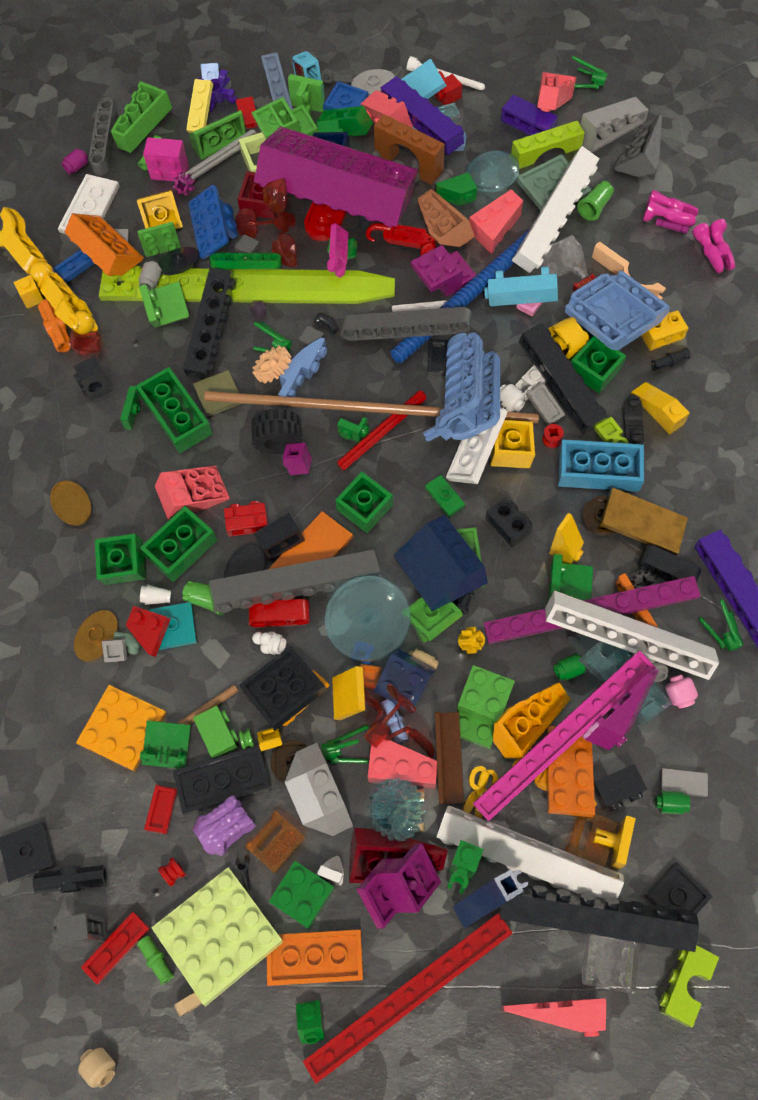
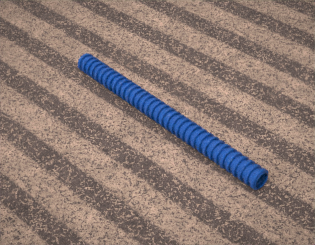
M530 229L488 264L464 288H461L456 295H453L448 302H445L440 309L467 306L477 295H480L485 290V287H488V279H496V271L503 270L504 273L512 264H515L511 260ZM432 336L404 338L399 345L395 346V349L390 351L392 358L397 363L402 364L404 360L408 359V356L416 352V349H419Z

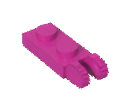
M335 223L331 225L330 259L327 262V269L330 272L335 271V275L340 278L345 274L349 232Z

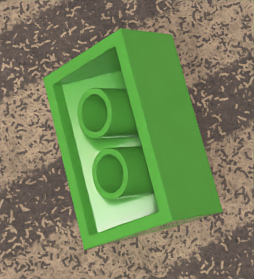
M241 110L189 133L191 146L201 160L215 154L246 133Z

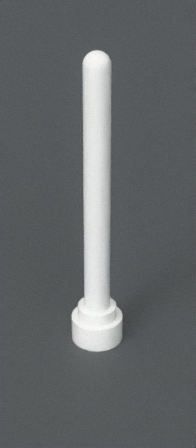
M410 56L407 70L412 72L421 66L422 63H420L418 58ZM437 69L438 72L441 71V72L443 73L444 77H447V76H449V75L452 74V73H449V72H446V71ZM453 74L462 85L481 91L485 89L483 83Z

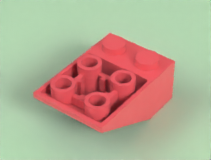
M216 466L162 472L155 484V489L168 520L184 506L195 514L230 499Z

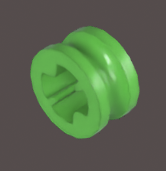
M247 728L245 732L240 730L239 737L243 750L248 746L254 747L250 728Z

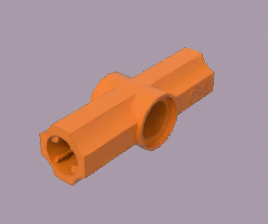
M47 299L42 300L38 308L49 337H51L57 352L64 353L69 351L73 345L67 334L65 323L54 314L55 309Z

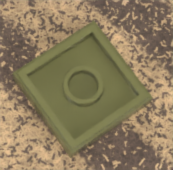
M229 370L193 383L207 417L243 404L205 401L204 399L205 391L239 393Z

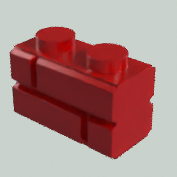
M252 501L249 505L232 504L229 508H224L226 531L229 537L252 534L268 525L265 503Z

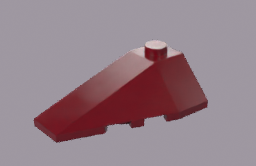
M354 828L350 846L349 883H362L382 859L403 858L412 846L418 843H422L435 871H441L444 869L448 853L447 848L378 829Z

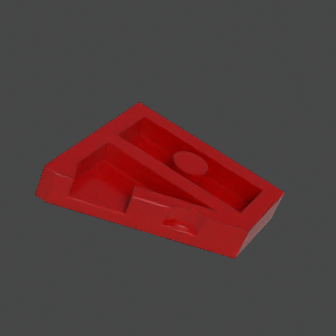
M133 606L126 627L149 655L156 657L171 619Z

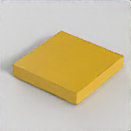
M356 666L332 677L334 720H343L364 711L363 667Z

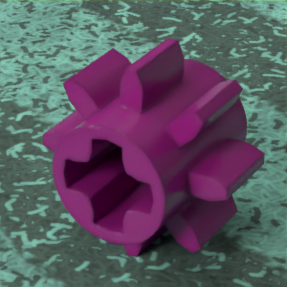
M181 172L178 174L179 177L173 178L175 181L173 188H176L178 195L184 192L185 196L190 194V191L195 190V187H193L195 180L190 177V173L184 176V173Z

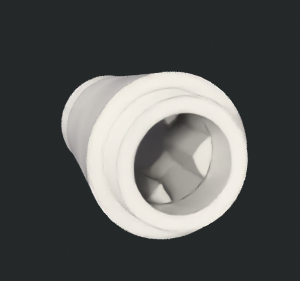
M149 584L141 587L140 602L145 603V605L170 603L171 590Z

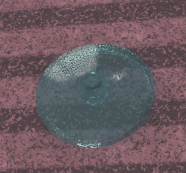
M364 576L346 582L333 594L326 609L325 625L331 642L341 653L357 661L372 662L390 656L404 643L410 630L411 611L404 594L396 585L380 577Z

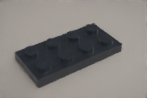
M259 745L173 770L183 815L220 805L233 795L236 799H240L271 789Z

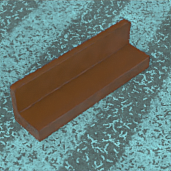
M435 712L439 804L464 803L460 713Z

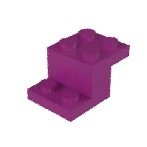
M443 245L411 261L412 269L431 292L439 288L446 297L464 288L469 281L476 277L475 272L458 251L449 254Z
M422 843L414 844L403 858L382 859L360 884L357 891L376 928L384 929L396 913H418L439 886L441 880Z

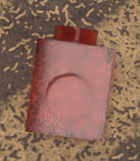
M72 331L70 332L69 345L80 356L100 352L101 335L97 331L83 335Z

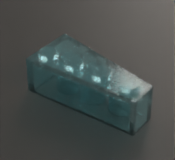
M600 642L584 654L579 661L603 684L633 655L630 651ZM653 682L637 716L645 725L672 705L655 682Z

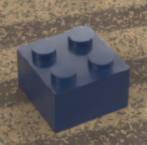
M398 649L391 654L374 692L412 713L419 706L436 669Z

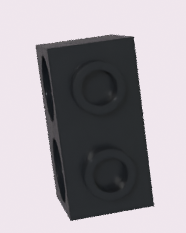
M506 497L487 510L485 519L512 548L531 534V520L526 515L523 516L518 511L517 505ZM506 512L508 515L501 516L499 513ZM518 526L522 530L516 531L512 527Z

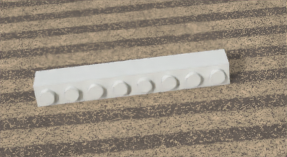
M583 146L578 150L511 261L529 273L534 268L538 269L544 261L542 258L543 254L546 255L552 247L550 242H554L560 233L557 230L564 226L567 221L566 215H570L575 208V205H573L574 201L577 202L582 196L581 189L587 187L590 182L589 176L592 177L598 168L596 164L599 160L597 156Z
M557 591L553 592L545 608L546 621L633 653L641 651L646 658L708 680L719 665L716 650L712 647Z
M449 805L437 834V838L447 845L459 846L460 840L484 849L482 856L489 862L502 863L512 871L521 870L534 880L539 881L542 879L549 882L554 888H564L575 894L589 893L595 897H614L618 899L624 884L623 874Z

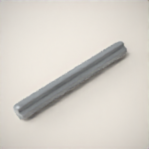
M248 131L185 172V175L190 173V177L195 180L239 151V139L257 134L256 131Z

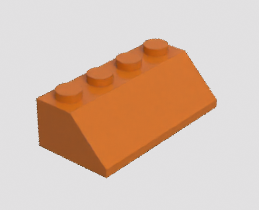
M71 214L64 233L106 275L122 276L143 260L144 257L101 216Z

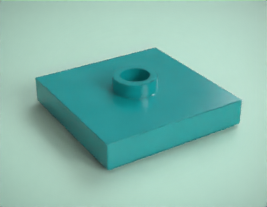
M190 602L150 609V612L171 619L159 650L197 643L193 606Z

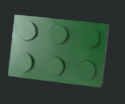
M184 506L147 540L140 549L145 558L174 583L217 542V538L210 527Z

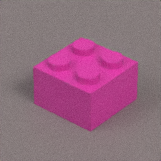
M147 137L143 155L150 178L174 181L173 178L179 177L178 174L181 172L185 176L189 163L183 140Z

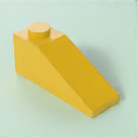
M647 382L630 393L640 397L642 407L669 435L683 426L690 414L676 398Z
M570 513L566 515L557 528L549 552L552 556L554 554L562 555V562L572 564L574 561L578 562L584 553L581 550L584 544L583 539Z

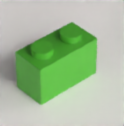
M215 706L193 717L212 759L227 755L238 749L235 742L239 741L234 729L229 730L226 724L230 720L225 710L220 711L218 706Z

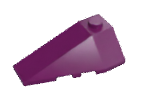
M655 667L627 692V696H624L613 705V709L602 716L582 737L607 750H610L615 745L619 748L628 740L625 735L631 731L659 670Z

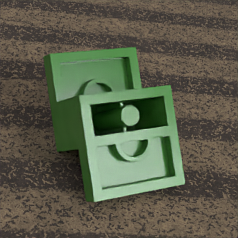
M284 97L251 112L265 139L280 126L310 136L319 133L305 106L302 104L291 110Z
M473 665L457 707V712L460 713L461 739L490 750L493 743L494 723L505 710L515 682L514 680Z

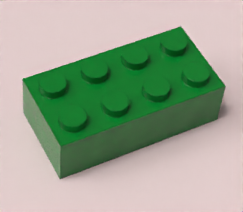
M170 367L136 385L140 398L179 454L213 434L209 422Z

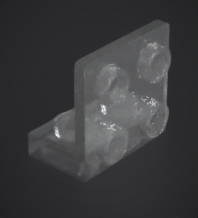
M573 235L552 244L549 252L542 256L544 259L542 267L549 266V274H557V278L571 271L574 274L577 273L581 279L588 276L582 246Z

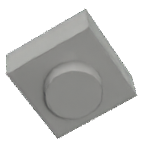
M125 638L102 641L104 662H117L128 659Z

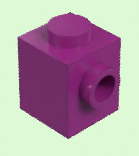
M286 444L283 464L284 467H287L289 474H309L312 457L306 444Z

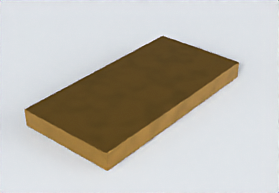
M612 488L609 492L600 526L677 555L679 554L688 517Z

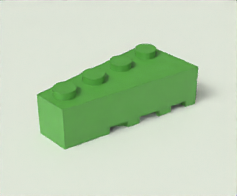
M141 81L138 84L139 89L137 92L134 91L131 96L132 101L130 104H126L124 114L119 116L111 130L117 147L129 153L141 143L172 109L165 90Z

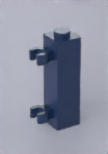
M510 869L453 906L464 929L524 892L523 889L528 886V882L526 881L523 884L518 882L517 876L522 873L521 870L512 872Z

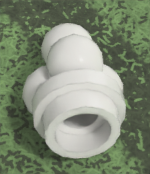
M270 631L268 633L256 632L252 636L255 644H261L260 649L264 654L276 655L285 650L286 639L280 634Z

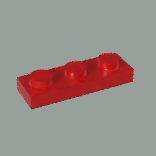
M132 912L81 966L82 970L96 985H99L145 936L150 928L135 912Z

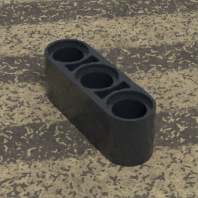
M645 545L637 561V566L640 569L650 570L653 574H657L659 578L668 582L695 576L697 582L702 571L697 565L654 545Z

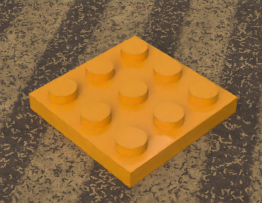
M108 685L76 744L135 772L142 760L140 759V752L144 747L147 720L162 722L167 713L156 706Z

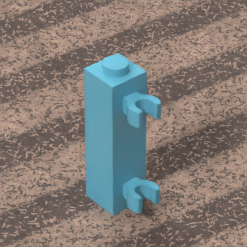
M549 266L541 267V275L504 278L503 270L496 271V279H488V287H485V299H489L490 306L558 301L557 274H549Z

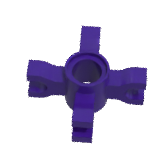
M221 69L218 79H211L213 88L209 112L213 111L215 103L223 102L226 99L230 103L235 104L237 96H234L235 90L225 88L230 81V77H227L228 71Z

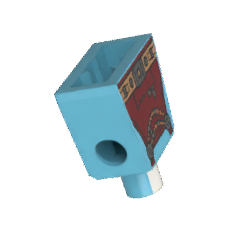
M305 51L292 57L295 75L321 80L319 62L309 52Z

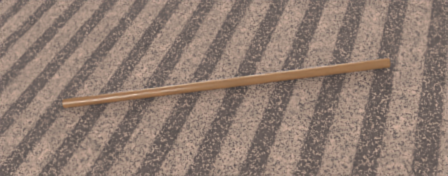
M205 391L204 395L205 401L433 417L440 416V410L444 409V407L212 391ZM507 412L505 420L527 421L538 424L539 414Z

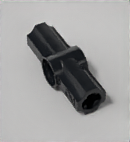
M67 866L56 871L34 873V894L59 891L60 893H72L81 891L84 888L106 886V866Z

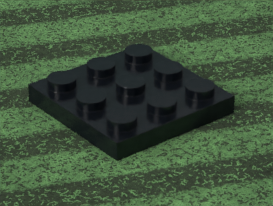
M291 646L239 685L274 731L327 691L326 686Z

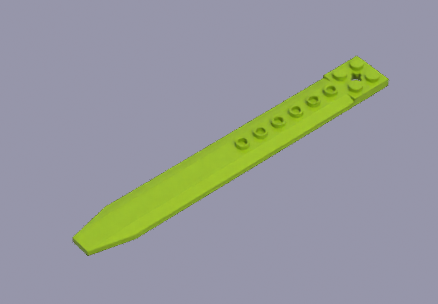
M134 266L122 276H108L102 271L99 290L100 300L143 301L138 280L142 268ZM190 268L176 275L161 274L155 288L179 282L185 302H201L209 269ZM223 269L232 271L233 277L236 279L235 290L231 292L232 302L359 304L395 297V278L359 270H345V274L339 278L335 275V271L330 272L328 270ZM119 281H123V282H124V283H121V285H119V286L117 285V282H119Z

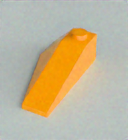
M558 682L507 708L494 723L493 742L505 758H522L571 698Z

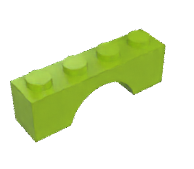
M574 121L515 140L512 143L511 158L517 169L533 165L541 154L553 148H562L565 153L578 150L583 145L585 132L579 122Z

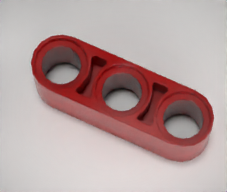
M305 599L274 600L270 604L264 605L259 603L249 608V626L251 627L305 625L310 622L309 601Z

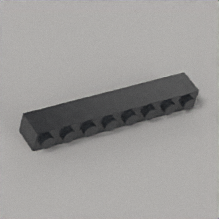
M540 885L525 887L523 889L524 892L501 906L500 919L691 952L696 951L699 930L697 913L687 909L673 910L662 905L649 906L643 905L638 901L624 902L614 897H595L589 893L575 894L565 889L551 890Z

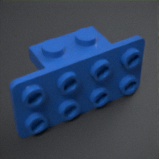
M211 185L189 201L188 206L200 258L205 259L229 242V237L234 239L238 236L233 208L220 200L218 189L215 185Z

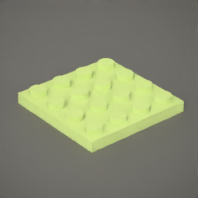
M229 867L151 927L205 1007L283 943L282 939Z

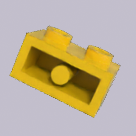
M677 310L669 312L661 323L641 336L651 351L684 339L689 328Z

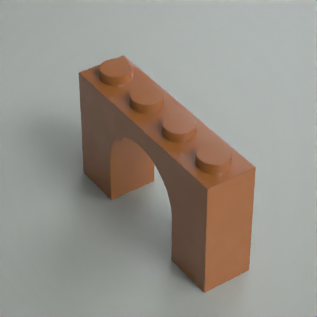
M385 114L374 125L375 150L381 154V158L392 161L399 153V144L407 147L418 159L419 179L433 185V182L441 175V171L444 169L445 144Z

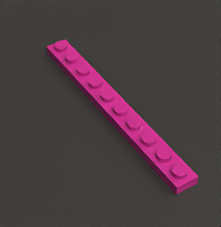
M637 651L473 802L474 806L490 821L606 714L613 705L623 698L648 672L654 669L655 666L641 651Z

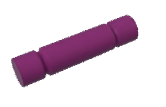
M657 218L655 224L656 226H662L663 228L687 234L689 230L688 226Z

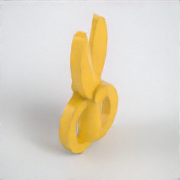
M477 766L471 770L468 782L474 791L466 798L462 811L470 814L474 807L473 802L487 790L485 787L489 775L492 776L490 787L498 780L494 770H486L483 766ZM478 771H481L478 783L476 785L474 783V777ZM475 807L474 816L482 818L483 815Z

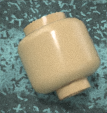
M104 1048L89 1049L81 1056L78 1073L91 1088H102L113 1079L116 1063Z

